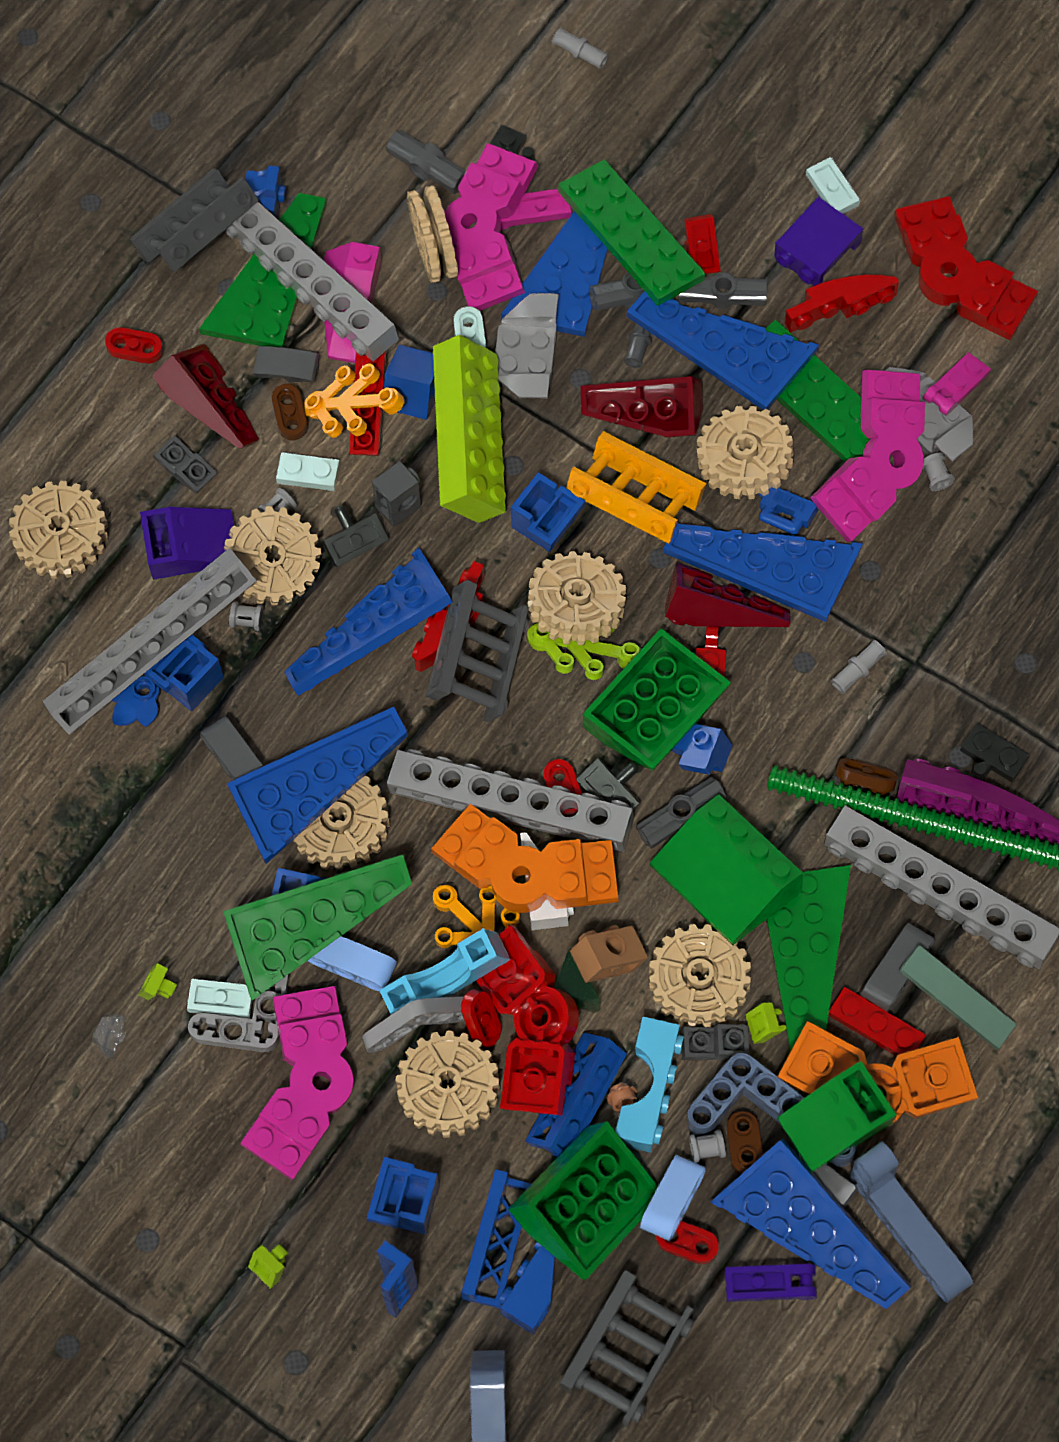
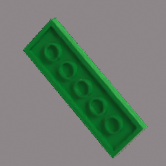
M605 159L558 184L559 194L657 306L705 280V272Z
M774 320L765 328L767 332L783 336V334L793 336L777 320ZM814 355L777 398V401L844 462L849 458L863 457L865 446L870 439L861 431L862 398Z

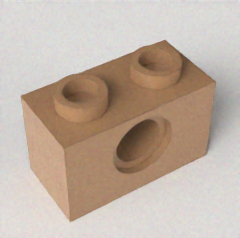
M616 925L600 933H596L595 930L586 932L578 938L579 942L570 950L585 983L632 973L648 959L633 926L619 928Z

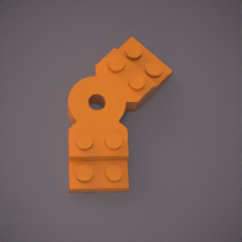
M470 803L431 848L432 854L479 889L488 888L492 885L496 900L504 908L513 912L527 913L535 911L546 900L556 909L619 902L612 840L581 843L580 839L549 842L540 852L529 846H519L518 837L514 831L495 817L489 818ZM520 875H526L530 878L526 883L522 884L514 881Z
M807 1021L778 1075V1078L808 1096L838 1074L862 1061L896 1113L893 1124L899 1120L903 1113L916 1119L978 1099L959 1037L899 1054L892 1067L878 1063L867 1065L864 1051Z

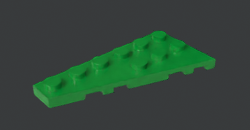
M298 193L279 219L285 227L312 251L327 206L326 198ZM253 254L200 326L199 332L202 335L261 347L284 348L299 299L293 288L284 287L278 280L277 274L273 270L267 271L259 262L258 257Z
M403 854L223 911L251 1001L411 886L412 882Z
M851 865L803 872L802 893L766 920L790 1052L807 1021L825 1031L827 1028Z

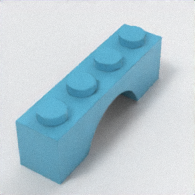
M483 928L459 942L457 949L442 962L426 970L404 975L379 991L392 1015L406 1004L418 999L449 997L511 959L498 933Z
M642 1017L635 1055L648 1065L654 1082L651 1090L642 1100L621 1107L616 1133L628 1148L652 1153L653 1144H660L663 1126L658 1125L661 1113L667 1114L670 1096L665 1095L667 1083L674 1084L677 1066L672 1065L674 1053L680 1055L684 1036L679 1035L680 1025Z

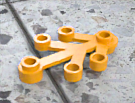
M366 364L361 368L359 372L360 378L354 384L352 383L355 380V372L348 366L340 367L336 371V380L324 391H315L306 398L303 404L305 415L312 419H320L323 423L322 429L329 437L335 438L343 430L342 424L329 413L330 410L338 409L347 421V429L354 436H360L366 431L367 423L357 416L352 408L380 407L387 414H395L403 407L404 397L394 388H384L379 394L358 395L369 384L375 383L380 376L379 370L372 364ZM352 384L339 397H334L344 386Z
M440 885L434 890V906L442 912L451 911L471 931L452 932L447 927L439 928L435 933V942L439 947L448 948L451 945H457L483 928L495 932V904L497 900L495 896L491 900L483 898L486 892L493 893L492 886L482 888L479 892L480 902L482 903V923L458 901L457 892L452 886ZM442 892H448L451 896L447 900H442L439 895ZM504 908L501 912V921L505 925V929L509 925L517 927L520 920L519 913ZM507 913H514L516 915L513 921H508L504 917ZM444 933L450 936V939L446 942H441L438 939Z

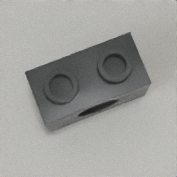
M400 461L372 481L375 507L393 528L421 508V491L418 484L420 479L411 467L406 468Z

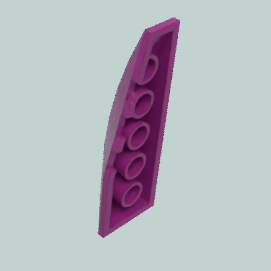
M907 759L897 794L899 802L904 803V801H908V805L912 806L916 803L919 808L926 806L927 810L930 811L934 808L940 814L944 811L948 816L955 814V818L958 819L962 816L965 817L964 820L966 821L973 819L976 824L980 821L987 827L988 824H991L994 829L1002 827V831L1005 832L1009 829L1012 831V834L1020 832L1023 837L1027 834L1030 835V839L1035 840V837H1038L1041 842L1049 840V844L1053 845L1054 842L1059 844V820L1028 801L995 785L961 774L955 768L944 767L942 769L931 766L926 760Z

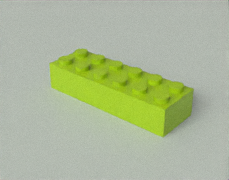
M459 334L433 346L440 506L480 523L506 513L499 397L500 386L498 378L499 362L496 353Z

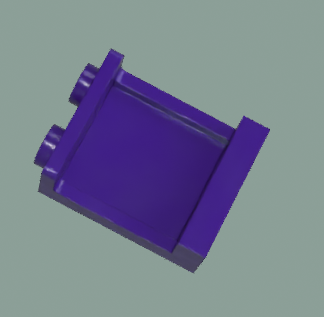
M818 197L775 243L774 257L782 267L790 268L797 273L804 283L816 286L823 283V277L850 248L855 251L862 243L863 228Z

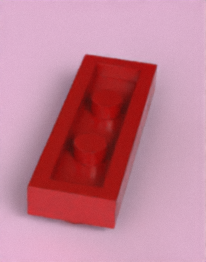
M846 987L843 988L828 1014L829 1017L896 1057L899 1054L919 1049L926 1037L924 1033Z

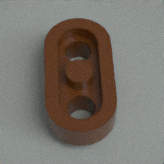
M291 384L279 385L272 393V403L279 433L287 440H298L306 434L308 428L300 391ZM284 400L292 401L290 404L287 405L282 403ZM291 425L298 426L295 430L288 429Z
M849 758L840 759L835 772L843 784L863 786L881 795L893 791L898 776L889 769Z
M746 1111L734 1113L727 1123V1138L731 1165L735 1172L741 1175L763 1156L759 1124L756 1117ZM740 1122H745L748 1124L749 1129L740 1131L737 1125ZM744 1153H750L753 1156V1160L751 1162H744L741 1156Z

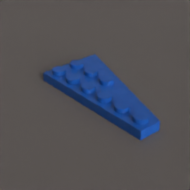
M575 211L523 282L525 293L511 299L501 313V320L529 294H558L556 331L585 337L593 309L590 302L589 287L600 283L608 249Z
M645 291L627 310V317L762 410H768L819 350V344L812 342L806 344L796 341L793 336L786 334L780 336L767 332L764 327L721 315V317L706 313L707 310L699 307L695 309L678 304V301L673 299L657 306Z
M677 524L672 541L669 544L665 543L663 553L826 622L858 558L863 543L852 542V545L836 543V540L812 541L799 536L758 532V535L742 533V530L731 529V532L713 530L711 527Z
M419 547L412 553L413 559L406 566L399 565L392 571L393 578L385 585H377L345 615L346 621L340 627L329 629L325 633L327 639L318 647L309 648L284 671L298 696L453 603Z
M395 707L389 708L227 783L265 864L271 861L408 737Z
M783 1138L711 1201L712 1204L736 1216L735 1218L745 1224L748 1223L760 1230L765 1236L806 1261L809 1260L824 1269V1272L852 1286V1289L885 1309L912 1287Z

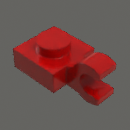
M706 626L705 648H696V656L722 676H725L726 650L717 649L718 627Z

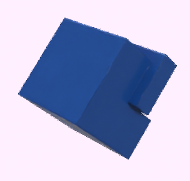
M398 345L385 373L384 388H394L404 397V405L398 413L425 420L428 419L434 406L435 397L433 353Z
M538 472L510 507L511 527L551 552L585 507V500L575 496L562 485L558 489V484Z
M192 634L144 673L146 677L191 712L224 678L219 659L207 650L206 645Z
M384 1157L368 1211L367 1221L426 1235L439 1190L438 1175L416 1169L414 1164Z

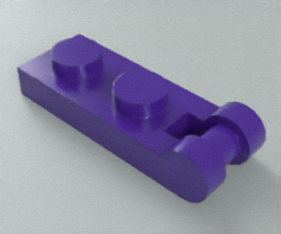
M791 1264L725 1267L726 1301L816 1299L817 1288L813 1287V1276L816 1275L815 1265ZM791 1277H800V1287H791Z

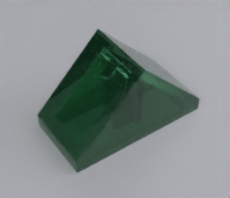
M569 949L554 988L568 993L578 1008L597 1013L600 1011L601 1002L592 983H585L570 952L571 949Z

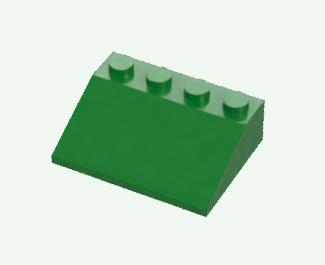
M660 629L582 714L583 728L607 747L654 771L728 689L731 682L663 629Z
M719 794L698 809L650 862V866L732 946L802 893L803 872Z
M606 1121L587 1126L508 1210L529 1236L582 1280H586L642 1220L658 1186Z

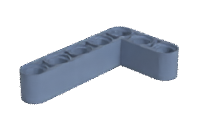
M738 1053L727 1061L690 1106L687 1126L696 1136L710 1134L742 1095L779 1122L777 1118L785 1113L782 1108L787 1104L796 1105L804 1097L746 1053ZM743 1065L748 1068L749 1074L743 1077L737 1076L732 1069L735 1066ZM764 1084L769 1085L774 1089V1093L770 1096H763L758 1092L757 1088ZM717 1089H724L729 1093L730 1097L723 1101L718 1100L713 1096V1092ZM697 1113H705L710 1117V1121L707 1124H698L694 1121L693 1116ZM857 1146L850 1149L847 1155H840L830 1161V1163L836 1167L849 1165L855 1156Z
M880 1142L855 1160L850 1179L853 1185L859 1188L858 1192L943 1301L948 1303L973 1284V1280L962 1263L895 1179L899 1163L885 1143Z
M505 1350L472 1351L470 1372L472 1442H506Z

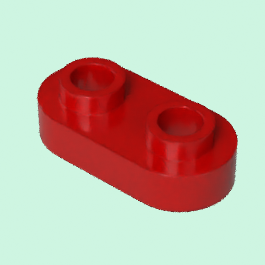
M118 327L110 330L105 337L107 351L115 358L151 364L158 361L163 354L161 340L153 333ZM120 343L125 344V346L122 348L116 347ZM146 349H153L150 353H144Z
M556 759L546 765L543 773L546 787L561 786L567 788L570 793L582 795L575 772L570 763L562 759ZM556 774H563L565 776L562 781L554 780ZM568 808L563 811L562 815L573 817L577 814L578 810Z
M476 989L470 990L461 1002L463 1018L472 1040L475 1041L477 1039L482 1043V1046L491 1047L500 1038L501 1022L490 995Z
M682 1221L675 1232L678 1236L677 1241L669 1242L656 1235V1242L660 1249L697 1264L703 1265L712 1262L718 1253V1240L714 1234ZM705 1244L708 1247V1251L701 1254L696 1250V1246Z

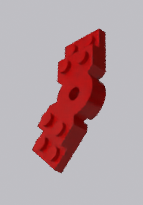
M950 196L895 209L894 216L910 262L918 267L920 266L918 283L923 295L931 302L941 306H950V303H956L959 316L1011 341L1035 301L1038 291L1013 279V272L989 260L976 262L973 255L966 250L968 237L960 214L956 215ZM948 273L953 275V277H946L943 274Z
M509 925L499 934V937L511 960L476 980L482 990L490 995L499 1013L514 1016V1027L519 1038H515L507 1046L500 1109L563 1116L566 1085L572 1084L575 1053L568 1043L574 1037L578 1028V1008L568 993L554 988L555 974L539 952L532 950L515 926ZM547 1011L548 1020L543 1025L542 1015Z

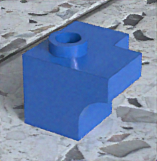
M268 165V168L264 171L247 170L245 180L259 200L258 202L278 219L280 203H285L287 186L282 185L280 167Z
M695 724L672 751L675 754L681 755L679 765L683 770L710 775L712 770L723 772L733 745L722 729Z

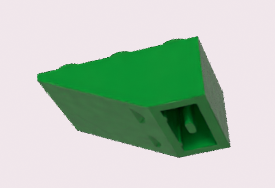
M862 1061L829 1080L777 1119L810 1171L814 1172L893 1124L896 1113Z

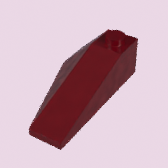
M202 344L173 354L152 375L161 391L237 448L242 449L255 444L259 439L245 411L239 409L233 399L237 395L233 388H227L223 380L225 372L206 345Z
M693 376L580 386L581 415L667 438L696 436L703 412L702 381Z
M676 563L665 603V617L669 618L672 623L681 626L688 624L691 626L789 627L791 620L788 609L759 596L745 597L738 590L739 587L729 583L728 586L723 587L712 582L713 575Z

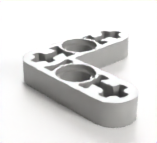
M289 974L276 983V992L270 991V987L268 991L263 992L256 998L252 1019L210 1013L194 1015L188 1023V1031L191 1038L195 1042L205 1045L258 1052L273 1050L279 1042L277 1022L275 1024L271 1023L276 1021L275 1013H263L261 1005L265 1000L273 999L274 996L287 994ZM263 1021L269 1022L268 1032L272 1036V1038L266 1039L265 1043H261L259 1037H257V1035H262ZM202 1022H206L208 1028L217 1029V1023H221L219 1027L220 1037L215 1038L216 1033L211 1030H205L203 1035H199L195 1026L199 1027ZM231 1025H238L242 1028V1034L236 1040H229L225 1037V1031Z
M464 997L424 998L406 1004L362 1035L366 1051L374 1053L384 1050L420 1025L464 1021L461 1012V1002Z

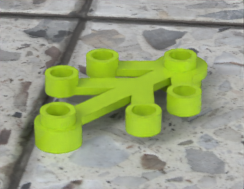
M539 623L532 625L527 631V640L531 647L537 651H546L556 664L555 667L558 672L562 674L570 673L574 667V656L584 668L586 677L591 680H598L602 677L604 666L601 661L592 659L587 652L617 658L619 666L624 669L641 650L638 645L632 642L625 643L623 646L602 642L592 643L590 640H586L584 645H578L576 641H571L569 645L563 644V639L557 638L552 640L549 638V632L541 633L538 630ZM558 646L567 647L573 656L568 653H562ZM561 662H567L569 664L563 665L561 664ZM596 668L598 669V671H592L590 669Z

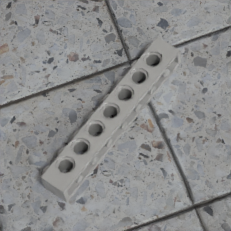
M259 202L255 203L224 230L232 239L234 237L238 238L241 246L248 254L252 255L254 253L267 271L273 270L284 287L293 288L298 299L305 305L309 303L323 322L328 320L339 337L342 339L348 338L351 341L352 347L359 355L363 356L365 354L374 361L399 340L395 325Z
M230 548L227 549L43 700L49 713L70 735L257 580Z
M408 749L407 752L397 750L387 781L391 794L459 811H464L471 803L489 818L495 817L502 822L574 840L580 839V841L586 843L612 840L613 849L621 852L625 851L634 821L633 809L629 808V805L622 801L612 800L609 803L599 800V797L590 793L577 795L570 793L567 788L561 786L549 788L541 786L538 781L524 778L521 781L511 778L505 772L494 771L493 774L482 771V768L473 764L461 766L453 764L452 760L438 756L436 759L425 757L423 753L413 749ZM422 772L431 773L427 780L421 781L417 779V776ZM449 780H460L458 786L454 788L446 787V783ZM481 786L490 788L484 795L475 794L476 789ZM514 793L519 795L518 799L514 802L508 803L504 801L508 794ZM538 801L548 802L547 807L542 810L533 808L534 804ZM568 808L578 810L577 814L573 817L562 815L563 811ZM602 815L607 817L606 822L601 825L592 823L593 818Z
M844 806L826 834L824 845L836 857H846L853 861L860 871L867 874L872 872L879 876L886 886L892 889L899 888L908 893V897L914 902L924 905V903L929 905L943 919L955 920L962 924V928L969 934L974 936L981 935L989 940L992 947L1002 952L1008 951L1017 956L1016 958L1021 964L1032 968L1034 966L1040 970L1059 938L1058 927L847 806ZM860 838L866 841L867 846L859 848L852 841ZM881 854H889L893 857L894 861L884 863L879 859V856ZM909 869L917 870L921 877L912 879L907 876L906 871ZM943 885L948 890V893L938 894L932 887ZM963 900L971 901L975 908L966 910L961 907L959 902ZM996 916L1000 918L1002 924L999 926L991 925L987 921V917ZM1024 932L1030 940L1026 942L1019 941L1014 936V933Z

